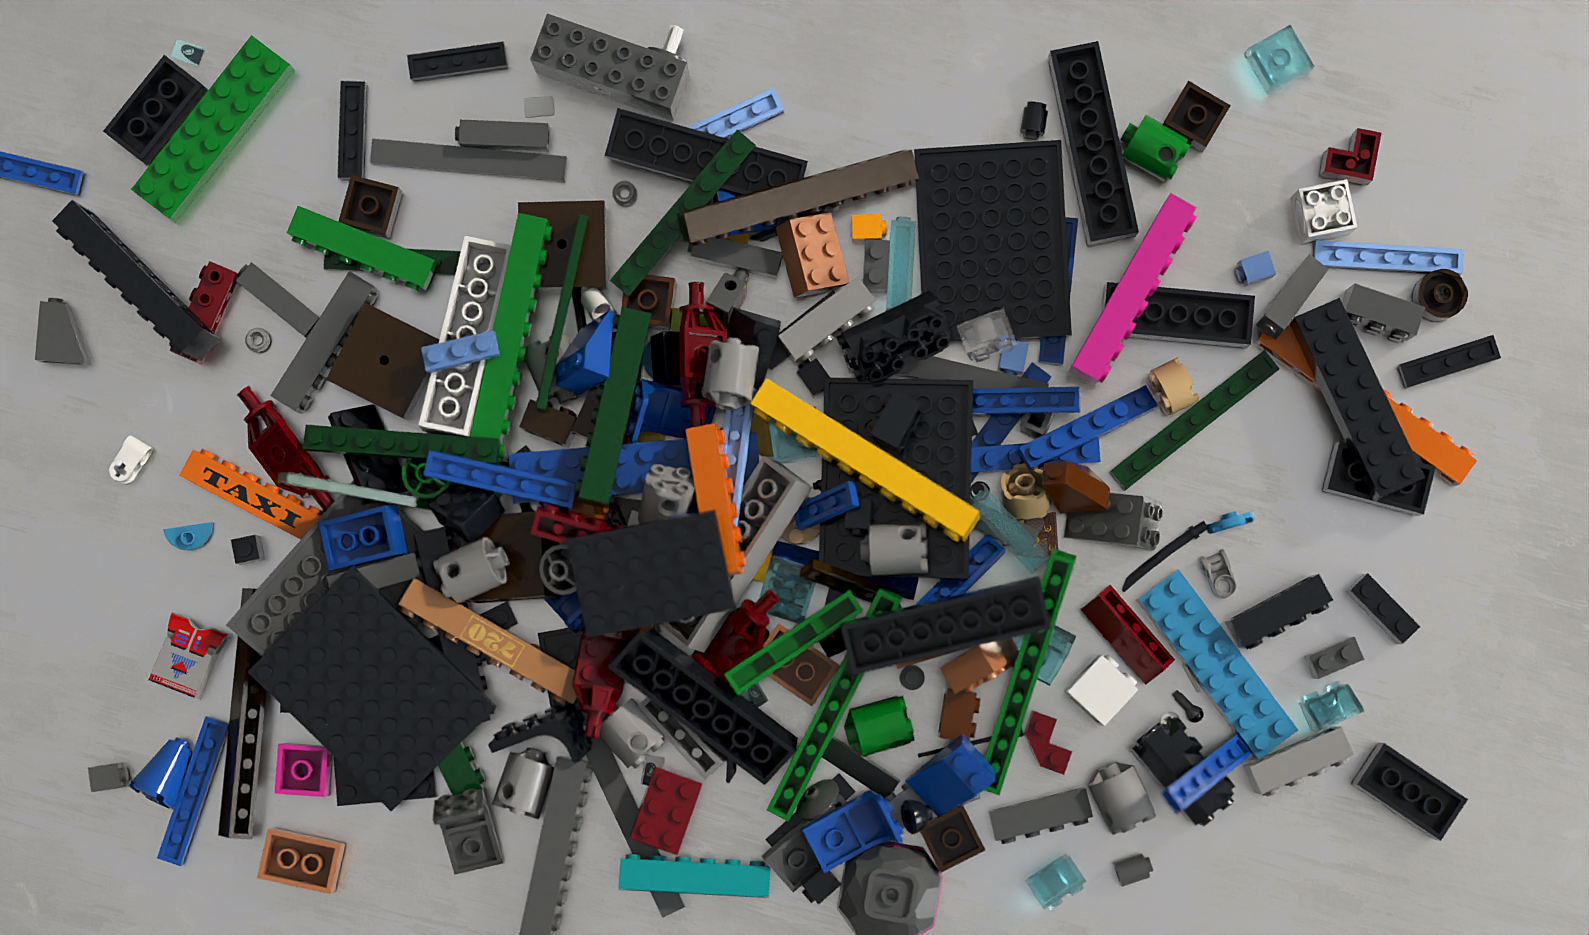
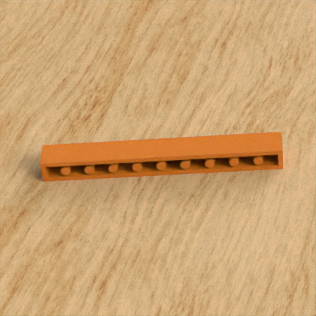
M1288 324L1276 340L1262 331L1255 344L1320 389L1290 324ZM1384 390L1416 459L1422 463L1436 466L1435 472L1454 486L1460 485L1477 462L1472 457L1474 455L1473 452L1464 446L1460 448L1452 443L1453 438L1442 431L1440 433L1435 431L1430 421L1423 417L1419 419L1412 414L1413 410L1404 403H1396L1392 400L1393 396Z

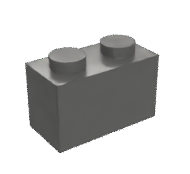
M865 239L863 284L869 292L887 293L890 240Z
M1355 636L1348 637L1304 656L1314 679H1320L1364 660Z

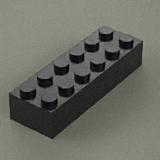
M1107 282L1105 284L1102 311L1118 283ZM1157 287L1151 297L1146 296L1145 301L1148 304L1139 319L1134 317L1132 322L1136 326L1129 336L1247 348L1251 345L1255 296Z

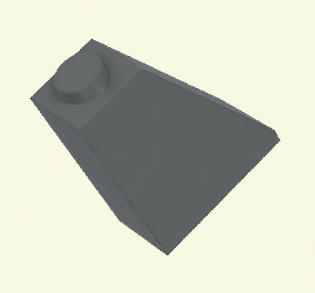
M48 298V302L40 301L35 360L41 363L90 366V359L71 306L63 303V299Z

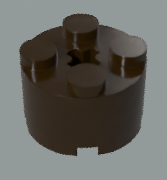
M1438 269L1428 273L1418 281L1413 291V302L1426 307L1423 317L1431 321H1444L1453 317L1464 308L1468 299V289L1462 277L1450 269ZM1442 291L1441 295L1445 298H1443L1442 300L1438 299L1439 296L1436 294V292Z

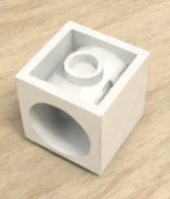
M1347 179L1301 188L1291 196L1301 244L1346 236L1358 228Z
M1102 655L1097 656L1064 691L1100 726H1105L1139 690L1135 687L1137 681L1127 672L1123 674L1116 669L1119 666L1118 663L1109 655L1105 657Z

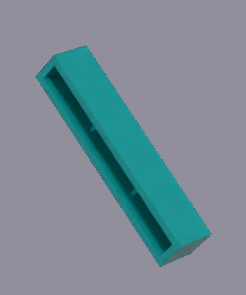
M626 854L625 859L620 858L618 890L754 898L769 897L770 867L765 866V862L750 861L749 866L740 865L739 860H725V864H715V859L701 858L700 863L690 862L688 857H675V861H665V856H651L650 860H641V855Z

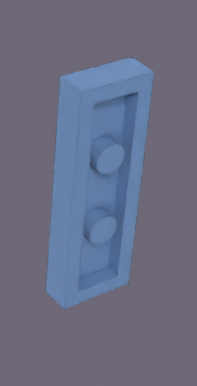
M494 330L421 347L427 373L500 356Z

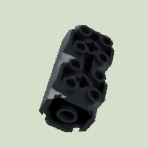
M930 290L836 336L839 346L842 350H845L846 354L843 355L849 369L852 368L858 381L865 378H870L874 382L882 381L902 370L906 364L905 359L914 356L917 360L927 359L942 352L943 349L949 346V338L952 334L944 312L941 313L938 308L940 306L938 300Z
M1170 716L1164 718L1166 724L1157 723L1137 740L1138 747L1134 744L1130 747L1164 790L1208 757L1207 755L1204 757L1200 753L1203 747L1194 736L1188 737L1184 732L1187 729L1184 723L1178 717L1171 718ZM1227 776L1223 777L1183 809L1182 812L1193 825L1199 824L1204 827L1215 818L1213 813L1218 809L1225 810L1234 802L1231 797L1234 795L1232 789L1235 788V785Z

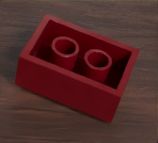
M654 767L629 839L678 855L703 783Z

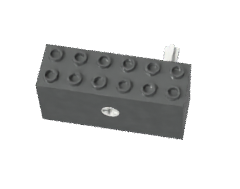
M547 13L530 58L536 74L671 121L675 119L690 77L687 61L676 55L684 29L676 25H670L662 49L656 47L645 48Z

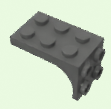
M1110 493L1108 511L1067 513L1064 537L1155 550L1156 545L1160 541L1158 528L1159 521L1163 517V507L1160 501L1145 496Z
M468 789L462 794L454 796L449 794L443 795L434 800L433 823L434 825L440 824L454 875L503 863L502 853L483 789Z

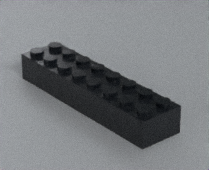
M1099 42L1051 50L1048 59L1087 244L1091 246L1135 237L1139 230Z
M617 108L604 156L611 160L693 182L729 139ZM755 146L720 189L743 195L804 178L808 161Z
M71 200L52 220L58 227L56 232L65 240L69 239L74 244L72 248L81 256L85 255L90 260L88 264L98 273L101 271L106 276L104 280L114 289L118 288L122 292L120 296L128 304H134L138 308L136 312L145 321L152 322L155 325L153 327L155 332L161 337L169 339L171 341L170 347L181 355L182 353L188 359L193 357L201 361L221 340L92 210Z
M1340 298L1294 317L1289 324L1373 501H1378L1422 481L1425 476Z
M1036 576L842 622L841 629L852 674L855 675L1051 629V623L1040 577Z
M646 626L634 629L612 653L608 665L609 669L763 785H766L796 752L798 741L796 736L742 695H737L734 689L652 627Z

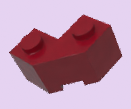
M1031 711L1024 736L1038 766L1064 775L1072 751L1049 743L1057 719Z

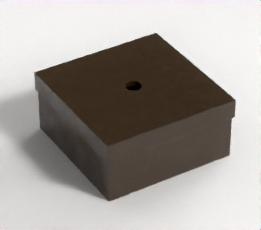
M604 200L518 202V213L548 219L550 222L549 226H552L550 241L546 240L544 250H547L545 265H540L539 274L542 275L541 285L539 289H535V292H556L562 290L579 214L588 216V223L573 291H587L591 288L607 290L606 207Z
M365 303L326 380L408 420L431 376V373H427L425 370L421 347L438 344L439 339Z
M536 511L502 514L475 540L477 541L484 537L488 538L496 548L501 547L504 550L508 559V566H505L507 580L500 586L466 600L467 602L492 603L560 598V595L548 589L541 579L539 570L541 559L547 550L557 546V542L530 534ZM462 539V547L469 544Z

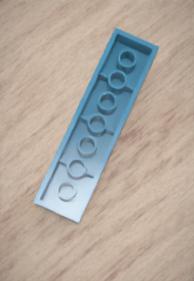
M1179 569L1172 572L1136 599L1183 664L1187 666L1191 675L1235 734L1239 733L1251 749L1254 759L1259 760L1298 731L1292 720Z

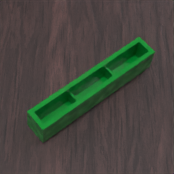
M297 206L286 232L292 237L291 241L304 247L306 243L315 246L314 250L328 256V253L331 252L338 255L337 260L349 265L352 261L361 264L360 269L372 274L374 270L383 273L382 277L394 283L399 279L406 282L405 287L419 292L420 288L427 290L438 264L434 259L300 206Z
M848 590L724 673L737 695H739L841 627L842 622L849 621L862 613L863 609L851 591Z

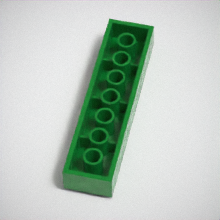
M251 35L131 190L176 223L295 71L294 68Z

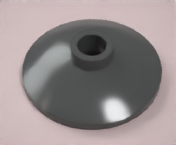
M824 779L808 787L797 804V814L803 820H813L825 814L837 800L839 795L838 784L834 780Z

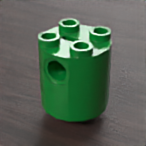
M1145 115L1139 127L1129 123L1120 139L1128 144L1123 153V159L1162 181H1165L1166 178L1172 179L1178 169V166L1174 165L1179 156L1184 158L1191 146L1187 143L1189 138L1148 115ZM1163 147H1169L1172 150V158L1168 161H1162L1159 158V150Z
M406 459L402 468V480L406 488L413 495L434 501L452 483V481L425 476L424 471L427 460Z
M893 696L849 709L844 725L849 745L865 757L915 741L914 730L911 720L907 716L904 697Z

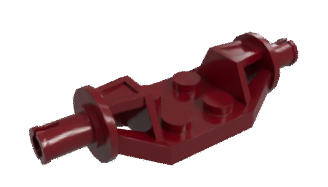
M699 282L688 283L689 304L679 307V311L682 313L680 323V381L683 401H680V406L690 409V428L704 426L705 409L715 406L714 401L701 398L709 342L719 341L726 343L727 331L715 315L714 307L704 304L703 282H700V284ZM699 314L704 315L708 327H701Z
M245 387L237 396L250 411L244 418L245 423H247L249 450L277 487L296 493L302 499L313 496L325 513L335 502L329 492L277 482L278 474L291 473L328 481L330 477L328 475L324 476L316 461L312 459L307 451L302 449L303 445L285 423L283 417L272 407L274 402L268 400L261 403L251 387ZM259 417H262L267 426L261 433L257 421Z
M768 589L756 603L745 599L740 607L729 614L706 651L695 650L690 657L724 683L729 682L724 673L763 648L765 630L770 623L766 613L779 602V597H776V593ZM752 621L756 623L753 633L748 627Z
M585 630L581 635L572 686L579 702V710L588 714L584 737L591 736V738L599 739L602 717L613 716L612 710L622 695L625 680L609 669L608 665L612 653L627 638L629 630L587 638ZM587 691H591V706H588Z

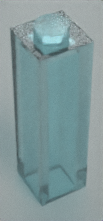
M896 217V220H891L886 311L912 298L916 222L911 221L909 217Z
M983 490L980 491L971 500L974 503L972 507L980 512V518L1032 574L1050 558L1047 552L989 490L986 493Z

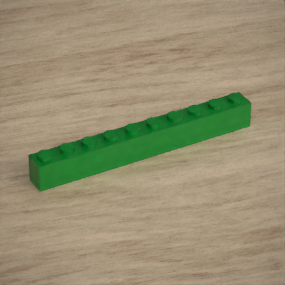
M518 213L493 327V330L496 332L500 356L486 360L470 437L500 439L499 459H503L506 445L502 444L504 434L508 435L511 420H507L509 410H514L516 396H513L514 386H519L521 372L518 371L520 362H524L526 347H523L525 337L529 338L532 323H528L530 313L534 314L537 299L533 297L535 289L540 288L542 281L539 269L540 265H545L547 250H544L546 240L550 241L552 226H549L550 222L548 219Z
M1052 548L1041 582L1051 629L1024 635L985 759L995 769V781L985 788L984 791L1000 795L1076 561V555Z
M880 586L865 617L898 609L903 597ZM847 653L768 805L767 811L788 822L864 673L852 674Z

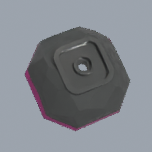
M890 841L883 842L845 862L837 909L855 935H923L935 926L943 875L923 847L898 844ZM890 890L896 893V897L892 900L886 897L887 892Z

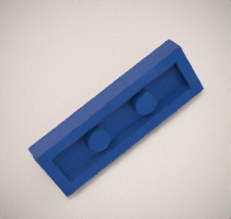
M847 481L803 501L794 515L797 530L804 531L858 507L859 502L855 482Z

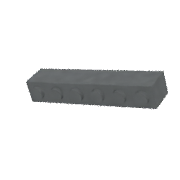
M350 271L347 273L270 395L271 397L298 413L308 408L312 401L311 394L314 389L318 390L325 380L323 375L328 368L332 369L338 357L336 355L340 348L343 347L364 304L367 303L372 306L377 298L376 291L378 290L375 286Z

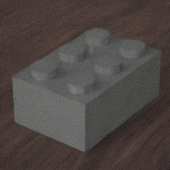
M1356 283L1346 290L1342 301L1353 327H1356L1358 324L1366 327V331L1369 333L1380 335V332L1388 334L1390 335L1389 339L1403 343L1404 340L1408 341L1417 335L1426 308Z

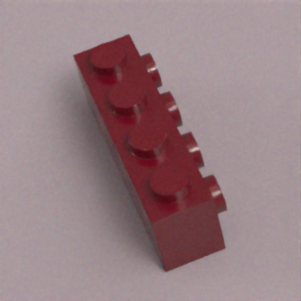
M209 261L208 265H204L199 275L201 281L198 287L194 288L190 294L189 301L191 303L189 308L216 333L238 282L236 280L239 277L237 276L238 273ZM170 348L169 351H171V352H173V353H175V354H177V355H179V356H182V357L188 359V358H187L186 356H184L182 353H181V355H180V354H178L175 350H173L172 348ZM191 357L189 360L202 365L204 358L199 361Z
M544 504L543 507H537L530 534L567 544V538L622 528L624 526L616 525V528L606 526L607 522L604 520L592 518V521L582 519L583 515L580 513L568 511L565 514L559 512L556 506Z
M1108 585L1081 609L1145 685L1165 671L1175 661L1173 656L1111 585Z

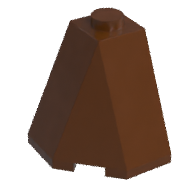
M1068 461L1044 463L1041 485L1061 514L1108 511L1110 488L1089 467Z

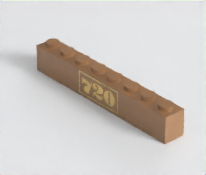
M412 579L398 603L402 606L401 612L411 618H414L415 615L420 616L424 619L422 624L434 631L437 627L446 631L444 637L455 643L459 639L467 643L468 645L465 649L478 656L480 652L489 656L487 661L498 668H501L502 664L511 669L509 674L521 681L524 677L533 681L530 686L544 693L545 689L554 693L552 698L563 705L567 701L571 704L574 703L577 698L572 686L575 670L452 599L445 597V595L419 580Z

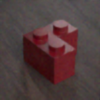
M1357 128L1352 133L1349 151L1328 147L1323 154L1319 176L1337 180L1347 179L1348 182L1363 185L1370 184L1374 177L1382 133Z

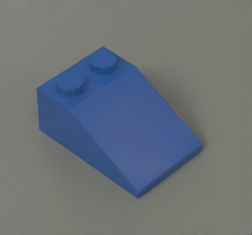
M607 311L580 329L557 364L555 370L557 375L556 386L581 395L609 378L613 311Z
M385 505L318 522L329 571L408 554L398 505Z
M962 734L906 779V783L939 817L977 796L995 781V769Z

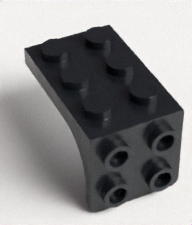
M569 704L561 708L558 705L552 706L544 711L545 714L537 716L536 713L529 715L523 719L522 723L517 725L515 722L501 727V731L494 734L495 738L488 746L491 753H494L533 737L548 735L561 741L566 747L573 763H577L591 750L592 742L590 736H583L585 732L581 725V716L574 709L573 705Z

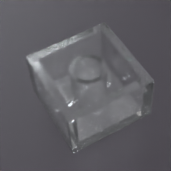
M1004 308L957 325L965 351L971 361H985L990 358L989 354L999 351V354L1009 352L1017 344Z

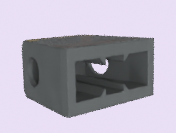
M736 268L733 275L724 273L706 301V305L714 307V313L725 329L728 327L733 307L740 309L747 295L746 280L749 277V273L742 268Z

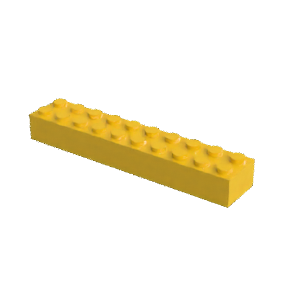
M767 378L750 403L755 409L753 412L758 418L766 423L772 420L775 422L774 426L777 427L776 429L787 436H790L791 433L796 436L795 439L798 440L797 442L808 449H811L812 446L815 447L820 457L830 463L834 459L838 462L837 465L841 470L851 476L853 473L859 475L860 481L869 488L873 489L874 486H877L881 489L882 496L892 502L896 499L902 502V508L914 516L917 512L923 515L922 519L931 527L936 529L939 525L945 529V535L955 542H958L959 539L965 542L981 517L980 512Z

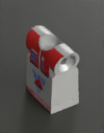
M172 612L168 623L167 637L148 680L201 700L217 655L227 644L231 635L213 627L198 628L192 619Z

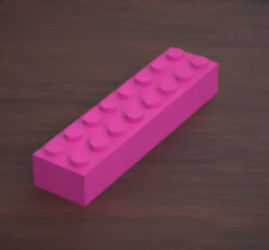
M1172 193L1169 194L1068 372L1093 386L1098 381L1102 383L1112 368L1108 363L1110 360L1115 361L1123 349L1124 345L1120 344L1121 340H1127L1136 326L1132 322L1134 317L1139 319L1140 315L1144 312L1148 304L1145 301L1146 296L1151 297L1160 283L1157 277L1159 274L1163 276L1173 259L1169 256L1171 253L1176 254L1185 239V237L1181 236L1183 231L1187 233L1197 218L1193 214L1197 207Z

